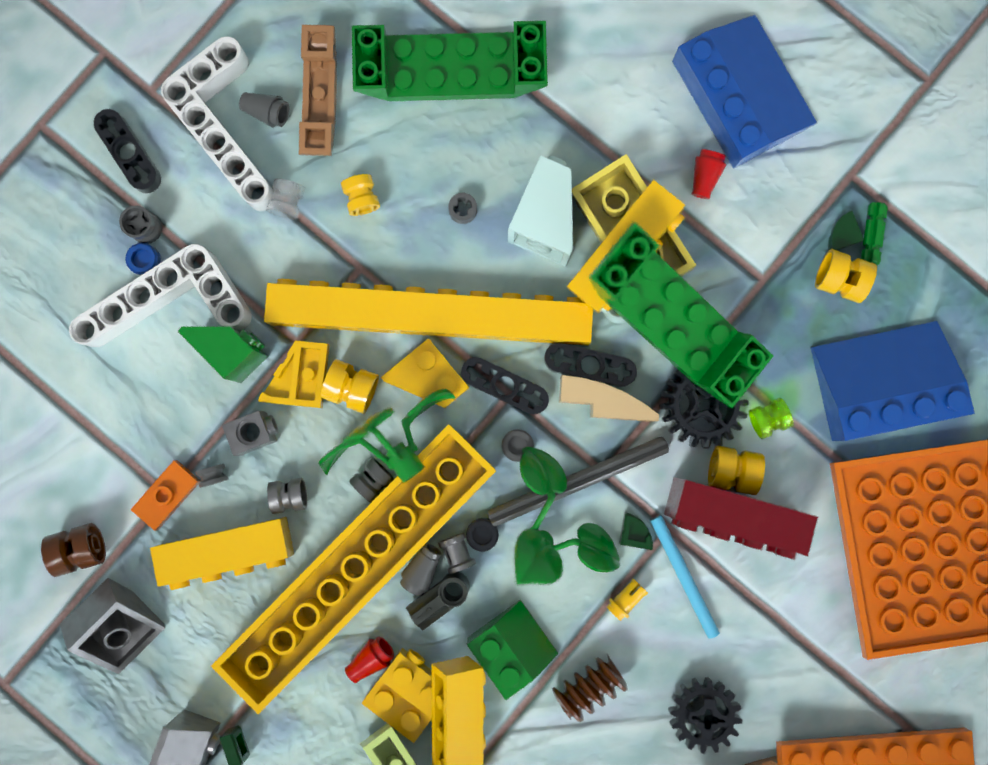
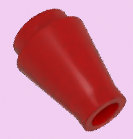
M702 149L700 155L695 157L692 196L710 199L711 193L727 165L724 163L726 158L724 154Z
M380 636L376 639H369L352 662L345 667V673L352 682L358 683L363 678L390 666L391 660L395 657L394 651L390 644Z

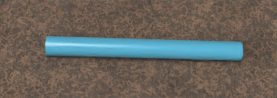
M662 515L654 517L650 522L708 639L718 636L720 632Z

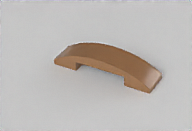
M302 25L303 101L302 122H299V155L332 156L337 90L334 25Z

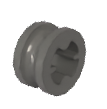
M458 193L450 199L448 208L452 220L459 224H468L474 220L477 214V203L470 194ZM465 201L466 206L468 204L471 205L472 208L467 209L468 215L461 216L460 212L457 214L454 212V209L458 208V202Z
M225 464L195 472L196 476L201 478L199 488L229 480L228 476L223 474Z

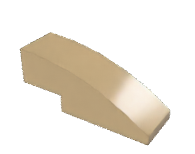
M566 375L560 377L559 403L590 405V418L659 421L658 413L624 391L586 378Z

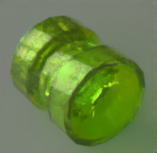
M781 397L770 401L766 407L757 406L748 411L750 422L760 439L772 436L773 431L778 429L784 431L792 428L794 425L792 414Z

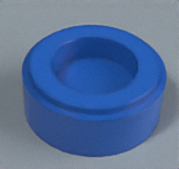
M137 243L128 249L125 260L127 267L132 272L141 276L160 264L161 256L153 246L147 243Z

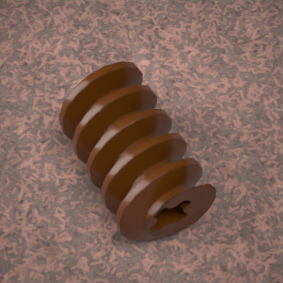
M608 654L609 662L607 663L599 657L596 658L598 668L596 671L589 665L585 666L587 677L584 678L575 672L576 684L574 686L565 679L563 681L565 692L562 693L557 688H552L554 696L570 720L572 716L577 721L582 722L584 720L582 709L589 714L595 713L593 701L604 707L606 705L604 694H607L612 699L617 698L615 686L624 692L628 690L626 681Z

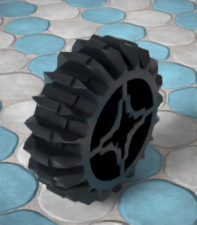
M680 370L674 371L678 382L673 379H667L665 382L672 389V392L661 391L660 394L663 398L669 399V403L660 404L659 409H669L670 415L662 417V421L669 422L673 420L674 422L669 427L668 432L672 434L680 429L681 432L677 439L679 442H684L690 436L689 446L696 447L699 440H701L703 449L710 448L711 439L716 446L723 445L722 436L727 440H732L734 435L730 428L737 431L743 428L736 419L747 418L748 414L739 410L740 407L749 405V401L739 399L733 408L727 407L726 416L722 420L723 415L719 411L720 401L708 392H704L699 386L696 387ZM685 389V395L689 399V407L683 413L684 415H681L679 399L682 390ZM713 397L709 400L710 405L707 406L709 411L695 412L699 409L697 404H701L698 402V399L702 400ZM703 417L716 428L708 432H702L692 428L688 423Z

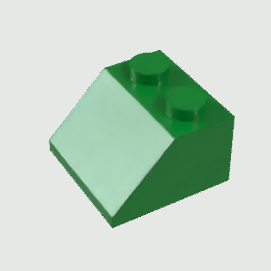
M182 326L177 331L225 380L242 383L269 357L262 350L265 344L254 333H249L245 329L239 331L232 327Z
M521 599L471 634L467 639V646L505 700L534 681L558 655L557 650Z

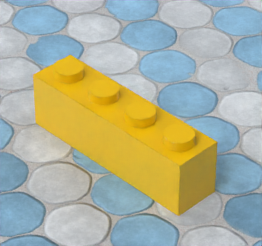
M653 180L567 285V288L598 314L603 308L609 312L611 307L599 297L588 277L633 222H636L660 245L656 250L657 253L664 244L660 241L667 230L673 233L685 219V216L681 214L685 204Z
M287 517L150 547L157 587L169 585L170 590L190 586L189 580L200 577L202 578V583L222 579L223 572L234 570L235 576L254 572V566L266 563L267 569L286 565V558L295 555Z
M469 656L432 663V765H483V750L486 748V740L483 734V719L486 716V708L483 702V687L486 684V675L483 667Z

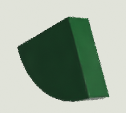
M853 211L841 216L834 224L828 240L829 250H840L864 240Z
M624 512L619 544L653 550L652 536L644 522L635 515Z

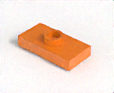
M173 460L131 508V511L154 531H157L201 480L178 460Z

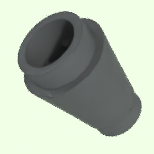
M244 92L239 100L241 111L246 112L272 128L276 126L282 127L288 120L290 107L288 102L284 101L281 96Z
M424 544L423 548L420 549L402 571L401 586L415 595H423L426 590H429L442 554L441 551L431 544Z

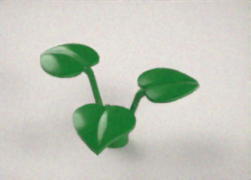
M447 389L437 390L422 399L407 413V416L401 421L408 442L407 447L403 442L393 447L378 430L377 426L394 413L392 408H387L366 420L362 427H358L350 432L342 440V443L329 450L319 460L318 464L323 472L328 475L331 467L349 447L361 444L382 460L390 470L393 469L400 480L405 483L425 468L415 454L419 449L414 443L410 424L416 417L436 403L446 399H455V396ZM370 432L373 433L387 449L386 455L363 437H368Z
M523 447L520 459V472L523 481L533 492L539 495L547 494L548 498L534 525L522 531L517 537L514 551L516 584L547 585L558 581L563 574V562L558 550L572 545L578 546V558L586 567L597 572H613L620 567V558L615 544L609 534L597 524H582L577 529L578 539L572 538L554 545V540L550 533L545 530L539 531L542 521L555 500V493L561 494L567 489V479L561 465L550 454L537 448Z

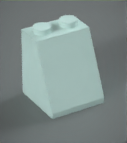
M540 155L508 228V242L566 267L573 250L571 168L567 167L566 162L555 156L546 158Z

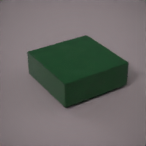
M237 725L227 729L219 738L228 765H243L250 755L241 726Z

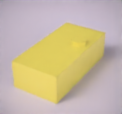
M627 154L573 187L572 198L602 244L647 186ZM667 230L660 238V241L664 244L657 254L682 277L692 271L696 264L676 232L671 233Z

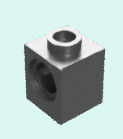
M256 411L222 425L233 456H242L277 442L275 436L278 433L277 424L273 416H268L265 411ZM253 423L260 429L259 437L255 441H251L247 436V429Z

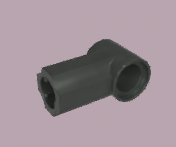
M448 573L439 583L406 606L409 616L415 625L423 631L451 609L462 605L466 601L470 589L469 580L463 573ZM450 582H456L461 585L463 593L458 596H452L447 592L446 585Z

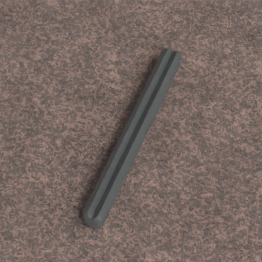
M658 437L567 476V489L561 494L555 493L554 501L668 453L669 447L664 437ZM533 491L490 509L488 517L493 526L501 525L543 507L548 496L547 494L539 495Z

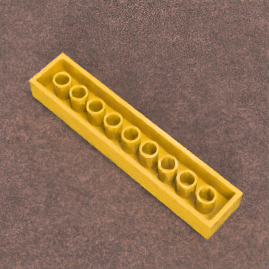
M450 424L417 456L425 468L405 483L397 476L211 665L257 714L293 680L496 472V469Z

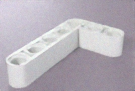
M229 36L221 37L169 76L161 86V94L240 196L253 209L266 211L274 205L276 200L273 188L205 104L241 76L249 65L248 57L238 41ZM237 53L234 59L225 61L228 54ZM211 71L208 79L200 81L203 73ZM186 91L182 99L175 100L179 92ZM205 115V119L201 124L194 125V121L198 116ZM225 139L222 148L213 150L214 143L217 140ZM245 163L244 170L237 175H233L232 171L235 165ZM263 187L265 190L263 196L253 200V191Z
M191 244L77 316L69 326V334L79 344L101 347L194 287H196L213 316L222 326L232 327L241 331L250 325L252 314L217 257L203 246ZM199 255H204V264L200 268L195 269V258ZM173 272H177L176 283L168 286V276ZM221 281V292L212 296V284ZM149 289L150 297L148 301L141 304V293ZM121 306L122 316L119 320L114 321V310ZM238 307L240 316L235 322L230 323L227 318L228 312L232 308ZM93 324L95 328L94 334L88 339L86 330Z

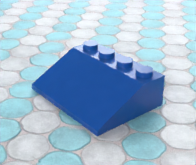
M756 15L708 30L678 47L672 62L733 169L817 124L816 119Z
M938 321L811 347L832 441H848L975 414L967 380Z

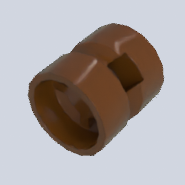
M89 523L72 528L70 532L62 531L45 536L41 542V556L50 575L58 577L75 572L78 567L85 569L104 563L106 547L99 528L95 524Z

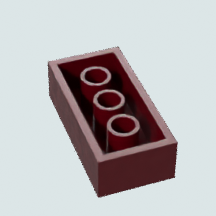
M674 477L664 515L672 518L671 524L694 532H697L698 526L704 527L702 533L726 541H730V537L733 535L735 536L734 542L758 550H762L765 544L767 545L766 551L794 560L796 554L809 555L818 516Z

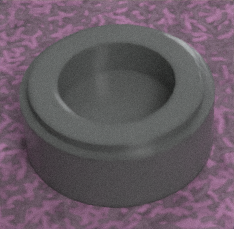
M516 429L504 436L501 447L508 459L520 462L522 448H534V442L526 431Z

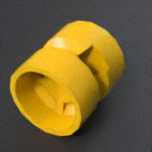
M830 249L818 269L815 288L830 294H835L839 291L842 298L862 303L874 284L877 265L860 258L851 261L849 254Z
M335 359L323 382L321 398L336 404L344 401L347 408L365 414L376 392L379 375L364 369L356 372L353 365Z
M715 446L708 468V485L723 490H729L734 486L736 492L757 495L764 479V455L751 451H742L741 454H738L735 448Z

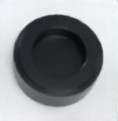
M476 519L467 528V542L476 551H488L498 541L499 533L497 526H493L489 519Z

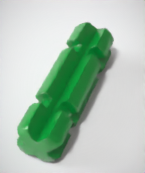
M872 202L868 205L867 216H869V219L866 220L863 240L865 249L862 250L861 259L879 265L882 252H880L879 248L883 247L886 225L883 219L887 218L888 211L887 205L882 202Z

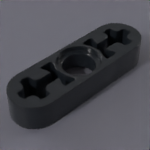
M104 109L98 112L93 122L94 129L130 185L142 193L156 191L161 184V175L126 120L112 109ZM109 120L114 121V128L121 136L116 138L107 129L108 124L106 122ZM125 144H134L135 154L130 159H122L120 156V150ZM139 165L142 170L149 174L147 176L149 181L146 184L140 181L142 179L141 175L134 167Z
M555 343L546 350L544 355L546 367L554 373L586 378L611 386L625 387L630 385L637 376V368L632 360L608 353ZM560 349L563 350L564 357L573 359V352L579 353L580 355L575 362L576 372L569 370L572 363L562 362L560 367L554 366L555 361L550 359V354H556L557 350ZM592 356L598 360L599 369L595 374H586L582 370L581 361L583 358ZM605 359L611 361L608 365L611 368H618L621 364H624L625 370L630 372V376H626L622 381L617 380V374L607 372V379L602 378L601 375L605 370Z
M470 358L462 366V378L469 386L528 414H539L548 406L549 396L544 388L482 358ZM477 364H481V371L489 376L491 369L498 372L491 380L490 389L483 387L487 382L483 378L477 377L475 381L470 380L471 374L467 371L469 366L475 367ZM508 377L512 379L514 390L511 394L501 395L497 392L495 384L499 378ZM520 383L527 386L523 392L532 395L534 391L539 392V399L543 401V404L541 406L536 405L531 409L528 407L529 401L520 397L519 403L514 402L512 399L517 395Z

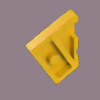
M429 338L381 377L384 382L423 399L437 390L447 389L453 393L455 399H446L436 403V405L443 408L448 407L469 389V386Z
M295 340L287 353L285 361L278 366L273 374L274 378L266 390L260 394L258 402L323 409L324 399L321 398V389L327 374L330 345Z

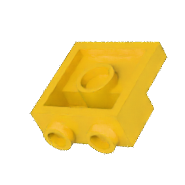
M401 648L390 666L386 668L361 704L412 743H415L432 720V670L424 664L425 659L413 649L406 651L404 648Z

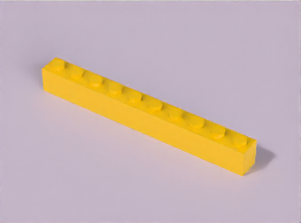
M280 278L277 279V284L267 283L264 322L271 326L589 346L592 338L593 309L579 297H567L566 302L554 301V297L550 295H535L534 300L521 299L522 295L518 293H502V298L489 297V292L470 291V296L457 295V290L438 289V294L425 293V288L406 287V292L393 291V286L374 285L372 290L361 289V284L342 283L340 288L329 287L328 282L315 280L310 281L308 286L297 285V281L293 279Z

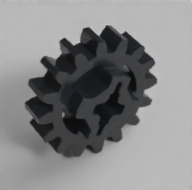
M705 677L703 685H700L696 678H692V687L689 689L684 684H681L680 688L683 694L681 696L672 695L677 705L668 707L669 713L676 717L671 719L669 723L672 729H678L675 733L678 740L686 739L685 744L690 750L697 744L701 754H705L707 746H711L715 753L719 752L718 744L721 742L729 747L731 744L727 737L730 734L737 737L739 735L734 728V724L743 723V719L735 714V712L742 709L738 702L732 701L736 695L730 689L725 691V685L720 681L713 687L712 680L709 677ZM715 696L723 701L726 710L716 707ZM706 710H709L711 715H705ZM699 715H705L704 720H701ZM684 721L695 724L696 734L687 729Z

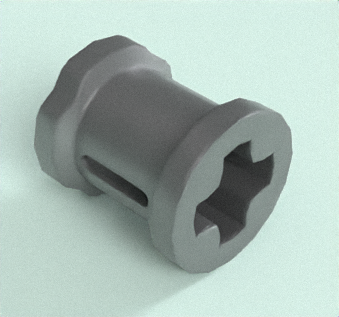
M465 533L452 536L438 543L439 548H443L450 567L447 569L449 574L459 572L476 564L475 559L470 557L464 541L466 538Z

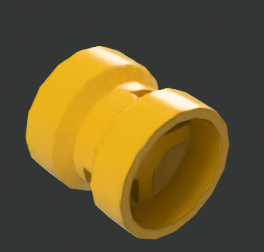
M370 174L355 175L341 182L343 193L349 196V202L347 203L349 215H365L380 208L378 197L371 191L374 187V182Z

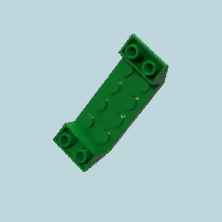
M514 21L513 32L387 35L384 25L352 26L353 91L386 101L517 98L548 86L546 21Z
M633 222L588 277L599 297L690 381L728 407L733 408L774 355L753 335L738 332L656 253L660 245L636 222Z

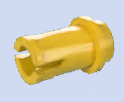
M634 578L614 599H609L610 604L607 608L620 621L624 617L628 619L630 617L629 612L648 594L643 587H640L632 595L640 586Z

